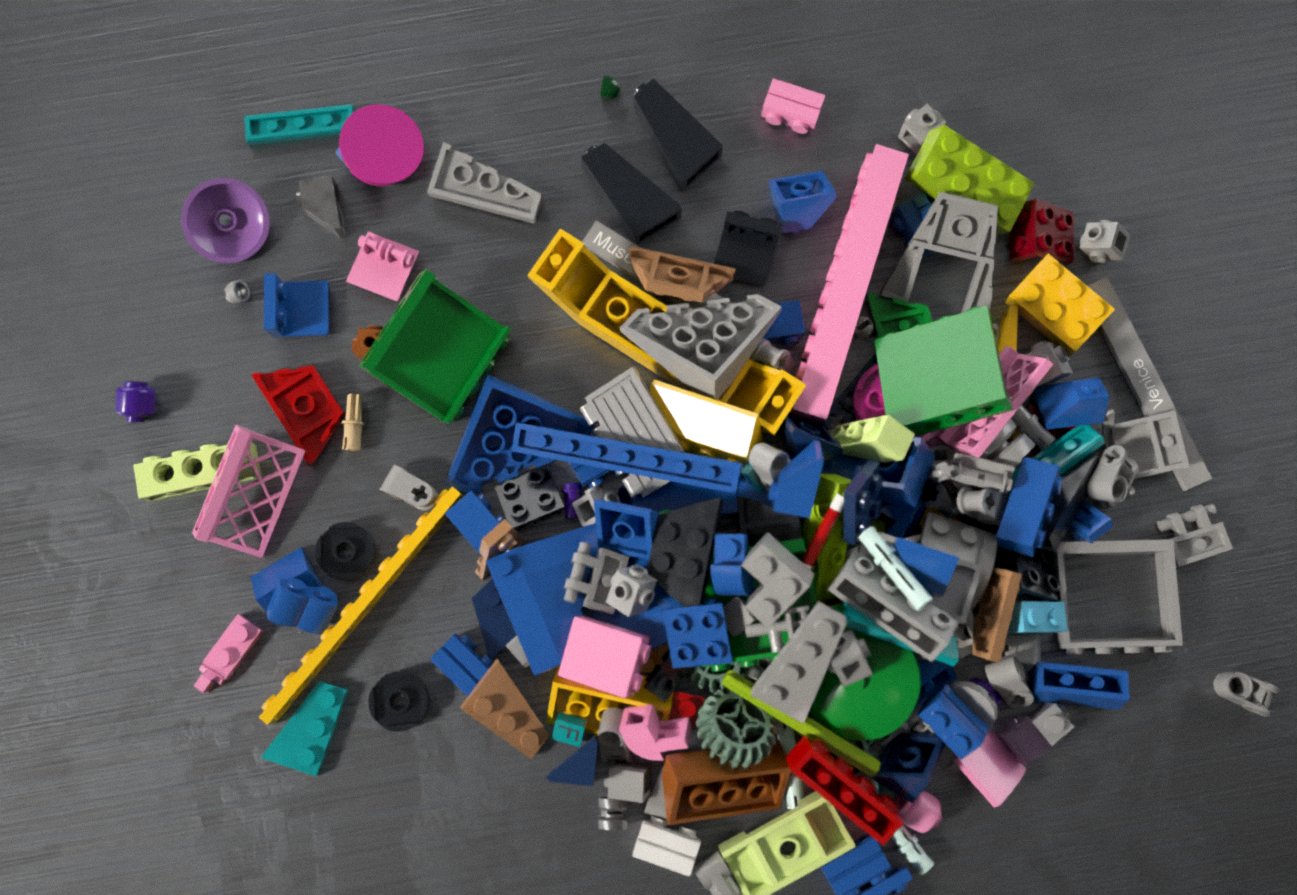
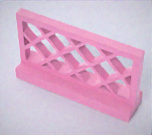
M1006 346L999 354L1006 392L1011 399L1013 411L939 430L935 437L954 452H963L979 458L1049 371L1053 363L1047 358L1018 354L1012 347Z
M236 424L193 529L194 538L206 543L207 541L262 558L305 450L250 431ZM256 439L264 442L269 453L252 459L249 452L252 440ZM270 445L276 446L278 449L272 451ZM285 450L295 453L292 464L281 469L275 455ZM247 455L249 461L243 464ZM271 457L277 471L261 478L255 464ZM252 466L258 480L241 486L238 480L240 470ZM288 472L287 477L285 479L283 473ZM280 475L283 487L281 491L270 496L264 482ZM236 482L238 489L233 490V487ZM260 484L266 498L250 505L244 491ZM241 493L247 506L230 513L227 507L229 498ZM278 498L274 506L272 500ZM269 502L273 510L271 517L258 522L253 509ZM224 510H225L226 513H227V516L222 517L223 512H224ZM250 511L255 525L239 532L233 518ZM230 520L236 533L227 538L215 536L218 525ZM267 525L265 531L263 532L261 527ZM258 529L262 536L258 549L247 546L242 536ZM239 538L241 543L234 542L233 540Z

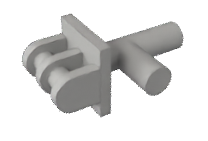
M806 605L788 608L785 611L786 619L776 620L769 628L763 623L745 625L747 637L769 634L772 652H780L784 647L781 632L788 631L790 639L797 630L796 626H800L808 616L807 610H810V607ZM798 612L799 620L795 621L794 613Z

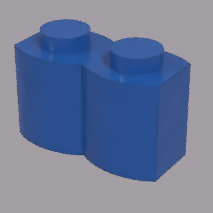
M280 579L267 606V619L283 626L297 627L309 633L323 634L338 607L337 595L331 589L324 586L308 587L299 579Z

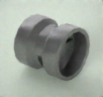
M608 796L599 797L598 807L601 809V817L598 819V829H628V819L625 817L628 801L609 799Z

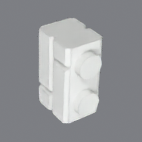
M653 815L650 820L644 818L632 856L690 877L701 844V839L696 837L697 831L681 825L679 830L667 826V820Z

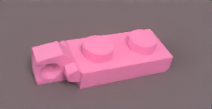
M237 614L202 662L203 664L199 670L203 673L194 687L202 693H209L216 682L222 685L226 679H230L262 635L263 630L241 614Z

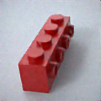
M804 735L786 756L790 771L884 846L904 824L897 811L898 804L887 794L881 796L874 791L876 789L875 785L862 775L858 778L852 773L853 768L843 758L839 757L836 760L829 754L830 749L821 740L816 738L813 741L807 735Z

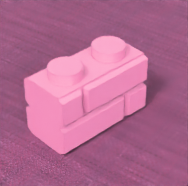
M773 78L763 105L761 117H764L772 125H780L782 123L792 126V130L797 133H813L825 95Z

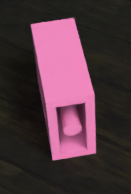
M584 615L575 616L558 676L623 698L633 696L642 685L643 675L640 672L643 663L647 662L651 653V645H648L650 636Z

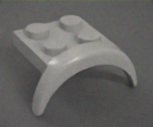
M1114 410L1106 411L1105 420L1102 423L1105 450L1113 445L1122 446L1127 452V457L1133 459L1139 466V471L1134 479L1190 467L1175 410L1114 424ZM1132 485L1127 495L1135 494V489Z
M928 511L924 517L919 544L983 566L970 610H972L983 595L993 571L997 553L996 535Z

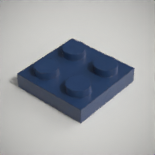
M868 460L844 491L843 542L855 545L859 540L858 537L870 527L873 519L878 518L881 513L882 501L879 500V492L882 488L883 477L880 475L879 462Z

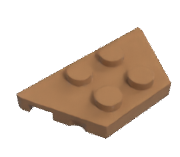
M634 246L629 248L628 258L646 291L654 292L657 295H669L682 298L685 301L702 303L734 279L735 268Z

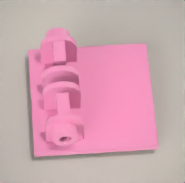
M370 232L366 236L361 235L358 240V246H361V249L346 282L398 302L419 251Z

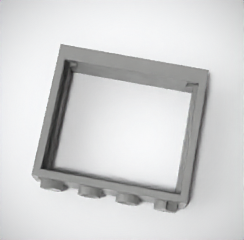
M1173 539L1094 541L1092 544L1088 541L1060 542L1055 553L1049 551L1054 560L1052 565L1055 578L1060 585V601L1058 602H1065L1068 631L1055 633L1056 649H1066V655L1085 654V648H1095V654H1114V648H1124L1125 653H1143V647H1153L1154 653L1172 652V646H1183ZM1155 554L1162 637L1070 640L1064 556Z

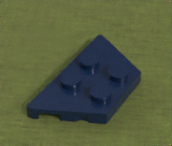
M492 578L472 597L488 656L493 660L517 634Z

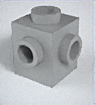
M926 104L919 111L914 109L908 114L898 137L917 155L929 131L946 125L947 122L939 111L933 110Z
M1101 220L1099 222L1087 223L1085 232L1081 236L1080 249L1091 261L1097 263H1104L1106 260H1123L1130 234L1119 222Z
M1046 340L1041 341L1030 347L1031 352L1026 354L1047 358L1053 363L1049 371L1037 384L1038 386L1051 385L1073 373L1067 362L1069 355L1062 345L1059 346L1058 343H1047Z
M600 485L586 490L584 492L585 495L573 502L572 505L582 527L596 523L594 512L595 499L621 503L614 486L601 488Z
M637 565L616 570L611 579V589L606 603L628 617L647 612L648 606L655 596L654 589L657 579L647 574L648 572L645 568Z
M852 629L842 633L828 665L829 671L837 673L844 687L873 674L866 659L871 656V653L864 639L857 640Z

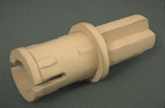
M348 394L346 420L342 421V424H344L342 450L361 451V432L365 422L361 421L363 396L360 394Z

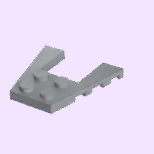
M940 191L881 289L880 295L908 302L924 249H929L978 261L961 313L967 312L974 307L986 305L990 310L993 291L992 275L994 271V243H996L998 206Z

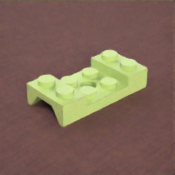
M815 791L797 801L799 806L748 834L743 831L718 845L743 895H770L856 847L837 811L830 802ZM786 841H792L796 844L794 852L789 855L780 853V847Z

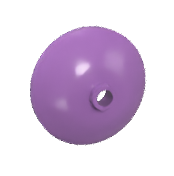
M216 178L201 183L191 191L182 208L181 224L188 243L200 255L219 263H236L251 257L262 247L269 231V214L264 201L253 188L235 179ZM223 214H227L231 218L230 223L227 225L221 224L219 221L220 216Z

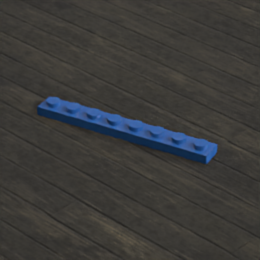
M516 423L512 445L513 452L731 493H739L743 463L525 423Z

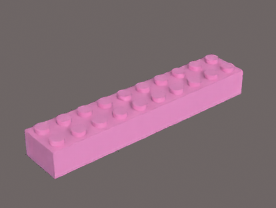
M876 144L872 154L867 152L857 178L858 182L850 200L851 205L844 219L842 233L834 251L836 256H834L826 276L827 281L817 305L822 307V309H817L809 332L814 333V336L809 335L801 356L806 361H801L795 378L806 384V387L791 408L790 413L823 426L828 418L909 155Z

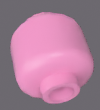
M923 790L913 803L900 796L897 798L896 803L899 806L897 811L904 825L913 830L926 833L932 828H936L941 822L940 801L930 793Z

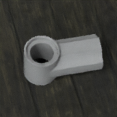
M719 851L693 867L705 889L710 891L712 895H743L733 880L732 872Z

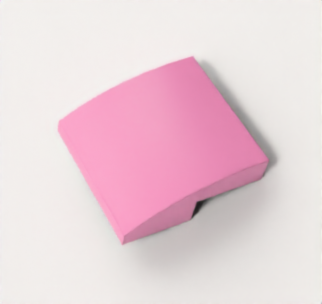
M993 730L986 734L983 744L963 759H960L958 756L953 759L955 764L993 807L1000 806L1026 771L1022 763Z

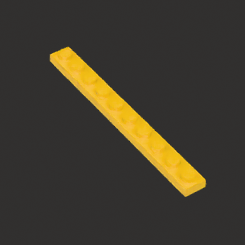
M451 487L449 491L445 489L438 495L435 500L437 505L430 513L425 512L416 523L418 528L412 535L407 534L397 545V548H399L397 553L392 558L390 556L381 563L378 568L380 573L373 581L369 579L359 590L361 596L356 602H350L344 607L340 613L342 618L335 627L333 625L329 626L320 638L323 641L316 649L311 648L301 660L303 665L296 673L292 671L281 684L283 689L277 696L273 694L266 700L262 706L264 711L259 716L263 722L271 725L279 721L448 517L444 513L464 497L460 492Z

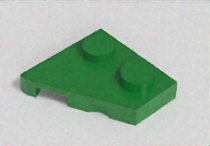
M867 293L865 296L871 320L874 323L876 339L884 337L888 333H897L911 329L918 324L932 322L929 307L918 303L909 304L897 298L891 300L876 296V293Z

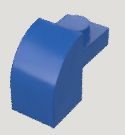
M715 534V565H711V577L714 590L718 595L750 596L754 591V576L742 566L748 554V534Z

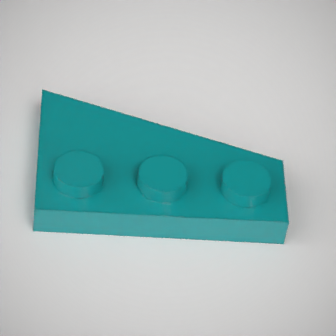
M318 681L260 758L313 776H319L349 690L324 681Z

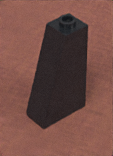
M654 78L647 84L642 83L635 90L634 109L678 188L683 192L722 156L723 145Z
M606 143L589 147L581 156L582 168L634 244H640L682 217V207L679 203Z
M1094 451L1060 475L1064 480L1060 494H1054L1051 504H1055L1053 516L1050 522L1045 521L1042 529L1046 531L1043 549L1055 553L1088 495V481L1100 461L1098 454Z

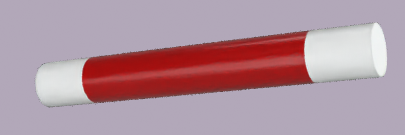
M838 493L833 499L801 561L810 570L844 507V496Z

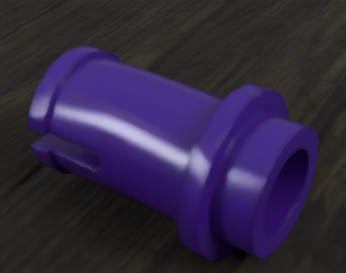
M581 483L564 484V490H561V493H564L565 519L578 518L572 503L582 497L581 492H584V489H581Z

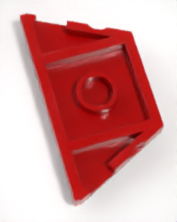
M313 365L299 367L294 370L287 368L279 369L277 372H255L251 374L295 446L305 450L304 460L309 466H312L345 415L321 375Z

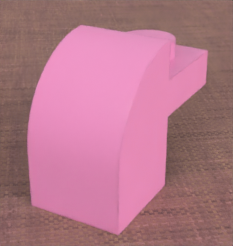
M650 704L624 708L619 731L632 752L649 760L662 761L666 751L688 748L692 724L689 717L660 721L653 705Z

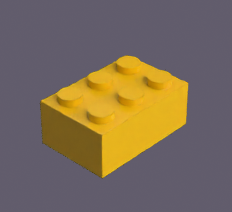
M1049 254L1019 284L1005 302L1009 306H1018V314L1052 343H1058L1059 346L1062 345L1069 357L1080 348L1115 310Z

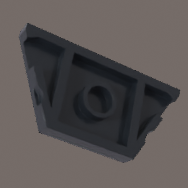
M744 496L736 497L741 534H748V548L754 547L767 533L778 542L804 538L801 516L775 512L770 505Z
M715 498L662 513L657 517L647 574L657 579V584L683 607L703 605L723 499Z

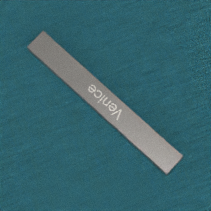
M1108 277L1087 285L1115 309L1098 328L1144 417L1174 410L1176 412L1190 467L1172 470L1183 491H1186L1212 479Z

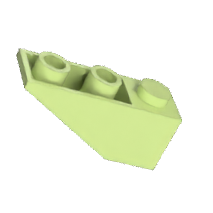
M890 415L840 424L830 433L844 448L843 455L880 462L904 460L915 435Z

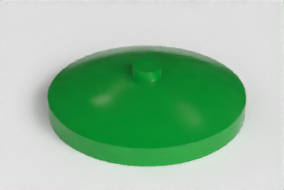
M845 626L842 633H845L851 630L852 628ZM852 629L857 640L864 639L871 656L866 659L873 674L844 687L837 673H831L827 668L809 713L819 724L840 737L858 741L874 740L898 729L911 715L920 695L921 672L914 651Z

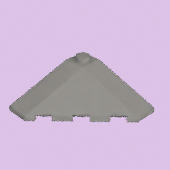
M759 294L747 295L746 302L730 303L729 298L707 300V307L690 309L689 303L668 305L667 312L649 314V308L637 309L620 327V332L691 390L702 396L717 400L732 384L782 311V307Z

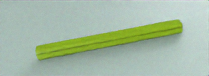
M729 670L725 674L722 684L729 690L800 734L807 735L813 741L818 738L830 749L831 753L843 758L850 765L868 776L873 777L879 771L881 763L876 758L808 716L803 724L751 696V689L755 683L734 670Z

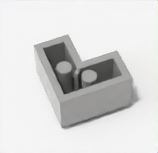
M769 533L748 552L742 563V566L761 582L750 595L745 608L769 628L810 587L814 575L810 569Z

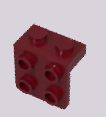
M1039 199L1025 202L1010 231L1009 260L1020 262L1037 256L1044 258L1049 254L1059 263L1065 265L1073 263L1075 224L1073 212Z

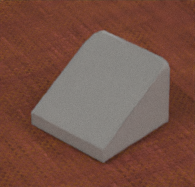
M736 596L723 607L726 626L733 637L742 633L745 630V625L754 624L758 621L745 608L747 602L743 596Z

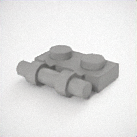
M1199 504L1191 507L1190 511L1181 514L1174 512L1168 514L1165 519L1157 521L1158 529L1161 532L1171 529L1175 537L1170 539L1174 540L1176 567L1233 549L1223 522L1211 525L1209 516L1217 513L1213 504L1205 506ZM1196 522L1199 529L1187 533L1184 525Z
M580 542L578 551L574 553L571 561L574 565L570 579L567 578L564 588L567 590L564 601L575 603L578 593L585 594L584 607L613 615L615 608L606 603L611 589V579L616 570L627 568L629 557L600 548L596 558L589 556L591 545ZM585 567L593 569L589 584L581 582Z

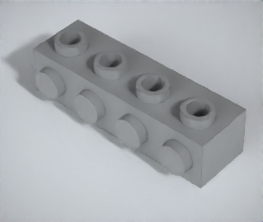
M855 551L840 568L828 589L831 593L931 662L948 645L957 625V621L931 603L924 609L917 611L915 606L886 572Z

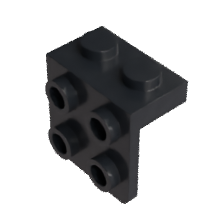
M727 211L714 264L735 268L734 280L758 286L766 285L782 225L777 224L771 218L762 217L757 219L749 217L750 215L743 211Z
M997 545L994 567L1022 574L1016 598L1028 593L1050 602L1060 601V585L1055 578L1052 565L1054 560L1048 550L1036 548L1032 557L1000 548Z

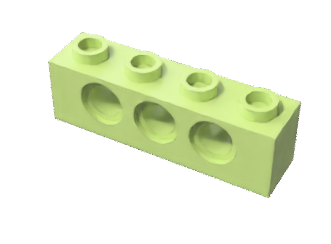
M251 443L249 452L252 459L258 457L257 447ZM208 444L201 446L200 451L189 452V450L172 452V457L161 459L160 456L144 458L143 463L133 465L138 498L152 502L210 489L227 445ZM247 455L243 464L249 461ZM202 462V471L199 474L194 475V466L197 463ZM258 462L255 465L261 476L260 464ZM252 466L240 470L238 475L240 483L258 479ZM173 468L174 475L172 479L166 481V472Z

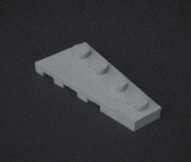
M443 141L427 191L429 196L535 224L542 201V194L512 178L501 175L494 168L477 162L473 157L453 149L451 145Z
M818 602L751 689V696L804 724L846 625V616Z

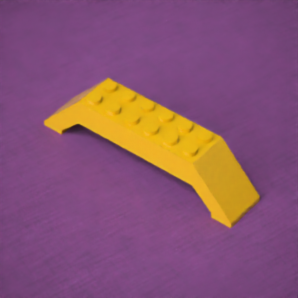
M559 229L529 272L528 278L579 325L672 385L696 393L620 332V327L637 309L649 308V314L667 312V306L609 270L585 247L583 242L564 230ZM748 359L732 384L717 400L759 414L761 430L774 435L805 389L806 384L782 369L780 371Z

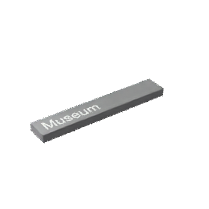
M595 221L582 241L585 247L640 281L628 258L630 246L641 247L600 222ZM716 293L702 303L663 295L676 304L689 303L690 309L707 307V300L723 299V297Z

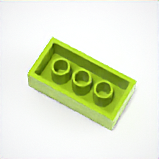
M946 125L929 131L904 179L934 199L942 191L997 205L996 235L1011 231L1035 184Z

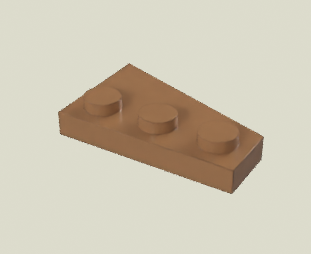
M506 519L481 540L479 553L482 556L477 560L479 567L476 568L475 573L482 581L491 574L486 560L526 543Z
M993 567L988 585L979 600V614L974 618L973 655L1000 663L1022 574Z
M498 659L495 660L460 706L461 710L530 759L535 756L550 736Z

